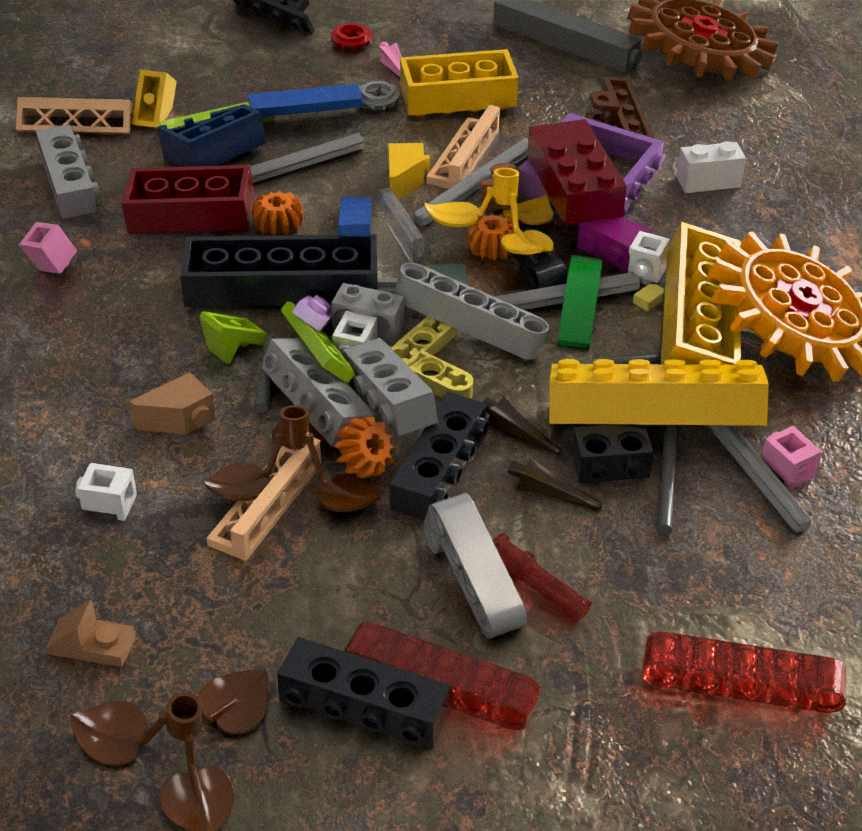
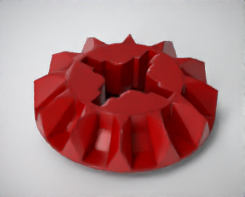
M357 23L340 25L331 32V42L334 43L335 47H342L343 50L352 49L354 51L357 48L364 49L365 46L371 45V40L373 39L372 31L368 27Z

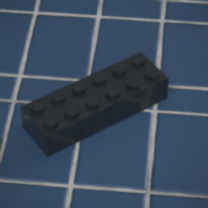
M370 234L369 237H340L338 235L185 237L180 275L184 307L284 306L287 301L297 305L300 300L308 295L312 298L318 295L332 306V301L343 283L378 290L377 234Z

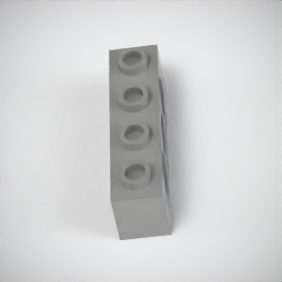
M70 124L36 130L40 156L61 219L97 212L95 200L100 199V192L97 182H94L92 168L88 165L86 152L82 148L80 135H74Z
M301 338L271 339L261 368L294 405L303 406L309 410V422L332 447L336 442L341 441L337 432L341 428L346 427L345 424L349 420L354 418L360 419L366 416H373L376 419L377 415L345 381L321 366Z
M381 338L343 350L344 358L354 370L355 375L350 382L355 386L360 397L364 396L371 410H376L380 414L382 421L385 422V425H390L399 436L439 423L433 390Z

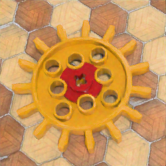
M748 232L740 248L728 240L717 256L720 259L717 258L709 270L708 277L724 283L720 284L711 298L712 302L736 306L738 315L729 328L733 332L750 328L764 341L760 351V355L764 358H767L776 349L794 357L796 373L803 376L810 365L815 362L824 365L833 382L840 381L849 369L847 364L862 377V292L855 293L846 282L852 269L846 266L835 273L824 264L818 262L820 248L815 245L806 256L791 251L784 234L778 235L771 249H767L754 232Z

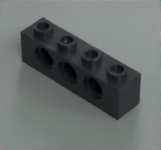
M446 393L436 409L439 423L424 428L390 483V510L425 521L430 504L448 499L449 490L452 485L457 486L460 482L463 466L466 461H472L476 452L477 442L479 439H484L488 433L490 420L486 418V403L453 393Z
M297 637L277 673L279 699L285 700L290 705L306 707L324 713L332 719H343L361 725L372 732H383L401 738L412 745L420 744L433 749L451 710L450 684Z

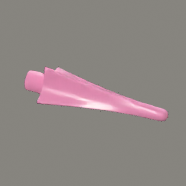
M387 42L380 43L378 48L382 54L379 62L400 77V57L402 56L397 43L395 42L390 46Z

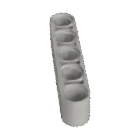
M417 263L401 265L394 294L405 296V306L521 358L536 359L540 356L549 329L548 323L541 317Z

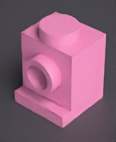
M791 426L781 432L772 433L765 439L761 458L785 481L784 486L790 490L816 477L822 451L799 430Z

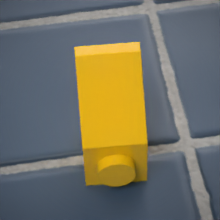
M140 69L131 125L157 129L159 122L166 120L173 108L177 83L168 73Z
M388 143L390 202H396L424 184V172H430V155H424L423 143Z

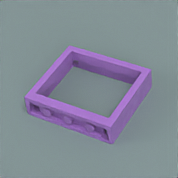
M569 113L562 122L586 119L607 153L637 162L623 179L627 185L624 214H626L632 201L639 198L644 186L651 183L653 175L657 170H661L662 162L666 158V155L663 154L664 141ZM527 159L518 169V194L531 199L544 195L548 196L530 161ZM548 196L549 204L553 205L552 201Z

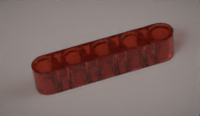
M371 622L359 624L343 650L450 684L451 709L511 730L526 728L542 693L539 684L524 674Z
M670 632L652 633L646 639L642 676L648 683L655 686L821 713H835L842 710L846 705V666L838 659Z

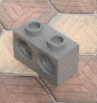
M343 283L332 301L333 333L346 311L376 317L377 337L390 346H394L397 343L405 327V296ZM353 327V332L362 334L364 329Z

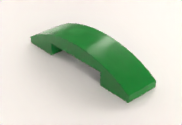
M577 255L571 256L557 345L590 349L603 259Z

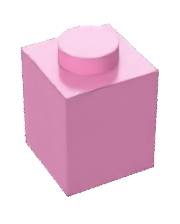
M35 222L19 244L39 271L61 274L67 268L70 260L78 251L59 225Z

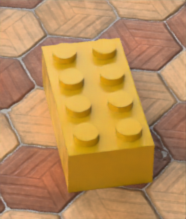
M508 49L400 57V87L408 116H425L426 114L434 113L451 114L458 111L477 112L487 109L489 105L500 107V110L507 109L508 107H517L519 77Z

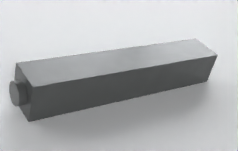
M496 0L494 2V26L623 73L629 71L641 60V38L533 0Z

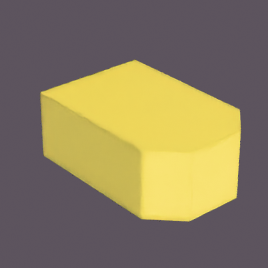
M648 284L634 294L633 303L648 312L663 302L664 289L657 284Z

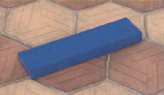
M358 84L248 94L249 107L260 111L261 117L363 107Z
M342 197L338 236L369 237L371 234L372 197Z

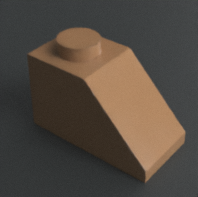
M190 372L130 400L133 425L140 431L188 434L215 420L213 394Z

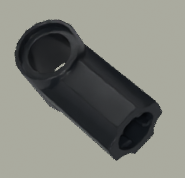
M547 252L527 255L514 253V258L527 273L528 283L532 290L566 284L568 273L564 262L560 258L552 259Z

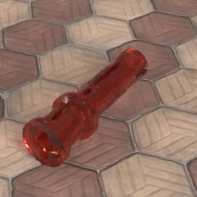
M505 533L499 534L492 540L513 582L526 583L545 599L571 616L576 622H580L587 615L592 605L591 601L585 599L560 579L538 565L533 553L530 551L524 552L511 543V538Z

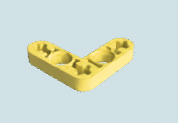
M427 316L391 347L433 390L435 395L444 398L446 393L449 392L466 398H472V375L434 356L454 338L456 328ZM419 340H427L431 343L422 345L417 344L415 342ZM436 371L439 374L434 376L424 375L423 372Z

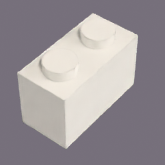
M725 141L720 144H696L690 147H681L676 177L685 193L741 188L746 157L737 142Z

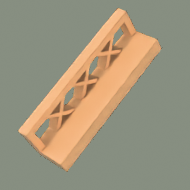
M18 97L16 131L36 133V130L59 126L54 125L49 120L51 117H70L62 126L72 125L75 122L78 126H71L74 134L130 135L134 105L130 100ZM25 116H42L34 125H24ZM80 117L98 118L91 126H82L77 120ZM107 118H123V127H111L105 120ZM103 123L106 127H98V126H100V125Z
M489 105L480 119L467 117L427 175L426 184L449 189L472 173L499 132L500 107ZM449 173L448 178H447V177L438 176V175H442V174Z
M314 438V445L321 463L320 440ZM307 444L304 448L298 450H291L285 446L280 448L273 472L267 477L271 481L255 500L237 501L207 537V546L247 561L315 475L316 469ZM228 532L231 534V541L223 538Z

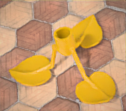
M498 168L494 171L493 187H487L486 197L479 209L468 202H448L435 205L424 203L426 212L436 222L450 227H466L478 223L477 216L484 215L493 196L496 198L495 202L497 204L511 205V209H504L503 214L505 218L512 219L515 234H507L502 237L501 245L505 250L515 254L526 255L551 252L553 250V242L546 234L537 230L522 232L519 228L518 221L528 225L549 223L553 220L554 213L547 195L517 204L519 172L515 169Z

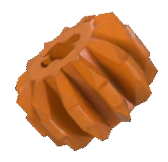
M281 190L277 193L268 191L267 195H259L257 201L253 202V224L255 225V230L261 231L263 236L270 234L273 236H287L288 233H297L298 227L302 226L304 219L302 204L300 203V198L294 197L292 192L284 194Z
M491 213L489 216H479L478 223L469 226L467 233L468 248L471 249L472 255L481 256L482 260L489 258L495 262L497 258L507 260L508 255L514 254L505 250L501 245L503 236L515 234L512 219H505L504 214L495 216Z
M373 416L349 420L345 424L346 427L341 428L337 432L341 441L336 442L333 447L340 450L341 455L336 461L346 462L345 473H355L357 478L364 479L370 476L381 475L385 472V467L390 466L394 462L390 453H393L397 448L391 445L389 440L394 433H385V422H376Z

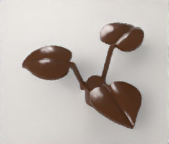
M299 405L286 406L280 410V422L272 430V440L275 443L267 467L264 470L251 463H235L220 469L209 480L204 481L208 490L222 498L233 501L255 500L271 481L267 477L273 472L280 447L285 446L291 450H298L304 448L307 444L319 481L324 486L317 491V501L320 505L335 512H350L367 507L380 499L379 491L362 478L340 474L330 481L325 477L314 445V438L320 440V444L326 442V440L309 422V410Z
M266 670L234 672L211 680L202 687L198 696L189 692L177 693L168 701L167 712L161 711L159 713V719L147 733L148 723L146 715L137 705L127 701H111L85 711L72 713L71 725L73 733L81 749L92 760L104 766L120 767L132 763L138 756L139 744H148L166 724L167 731L173 738L185 742L189 773L174 774L165 782L160 794L163 814L173 825L185 831H219L225 825L232 810L233 786L228 775L220 767L207 766L198 771L196 770L194 737L201 730L202 720L207 725H211L216 721L218 728L229 735L246 734L255 730L262 723L266 715L268 673Z

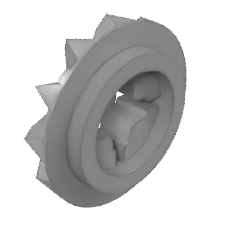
M373 81L359 87L364 109L372 108L373 111L376 109L384 111L386 107L394 108V105L399 102L400 92L398 88L387 82Z

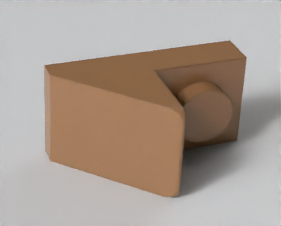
M89 600L59 619L45 647V652L50 655L123 667L136 638L134 626L96 620L93 602Z

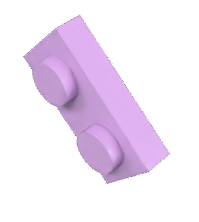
M309 295L298 302L292 313L319 332L332 319V312L329 310L331 305L318 295H315L314 298Z

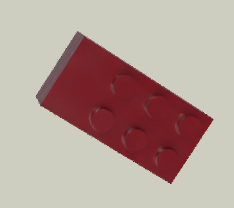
M586 119L529 127L527 158L564 225L616 218L624 215L627 185Z
M251 166L131 168L121 203L127 232H238L249 230L255 196Z

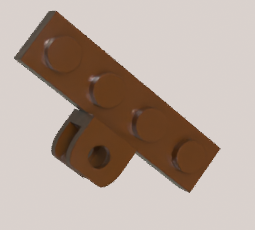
M603 77L601 85L603 91H593L590 94L593 108L597 110L587 111L585 118L591 120L598 119L601 120L598 122L614 127L616 124L618 128L654 138L630 78Z

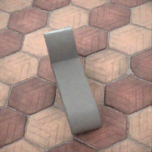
M463 493L430 504L423 525L428 546L435 554L445 552L486 638L491 639L526 626L527 614L523 602L469 494Z

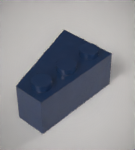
M245 104L211 112L210 119L194 122L193 118L184 119L183 126L167 129L166 124L157 126L163 157L180 167L225 164L232 161L234 157L243 153H251L256 147L266 143L261 112Z

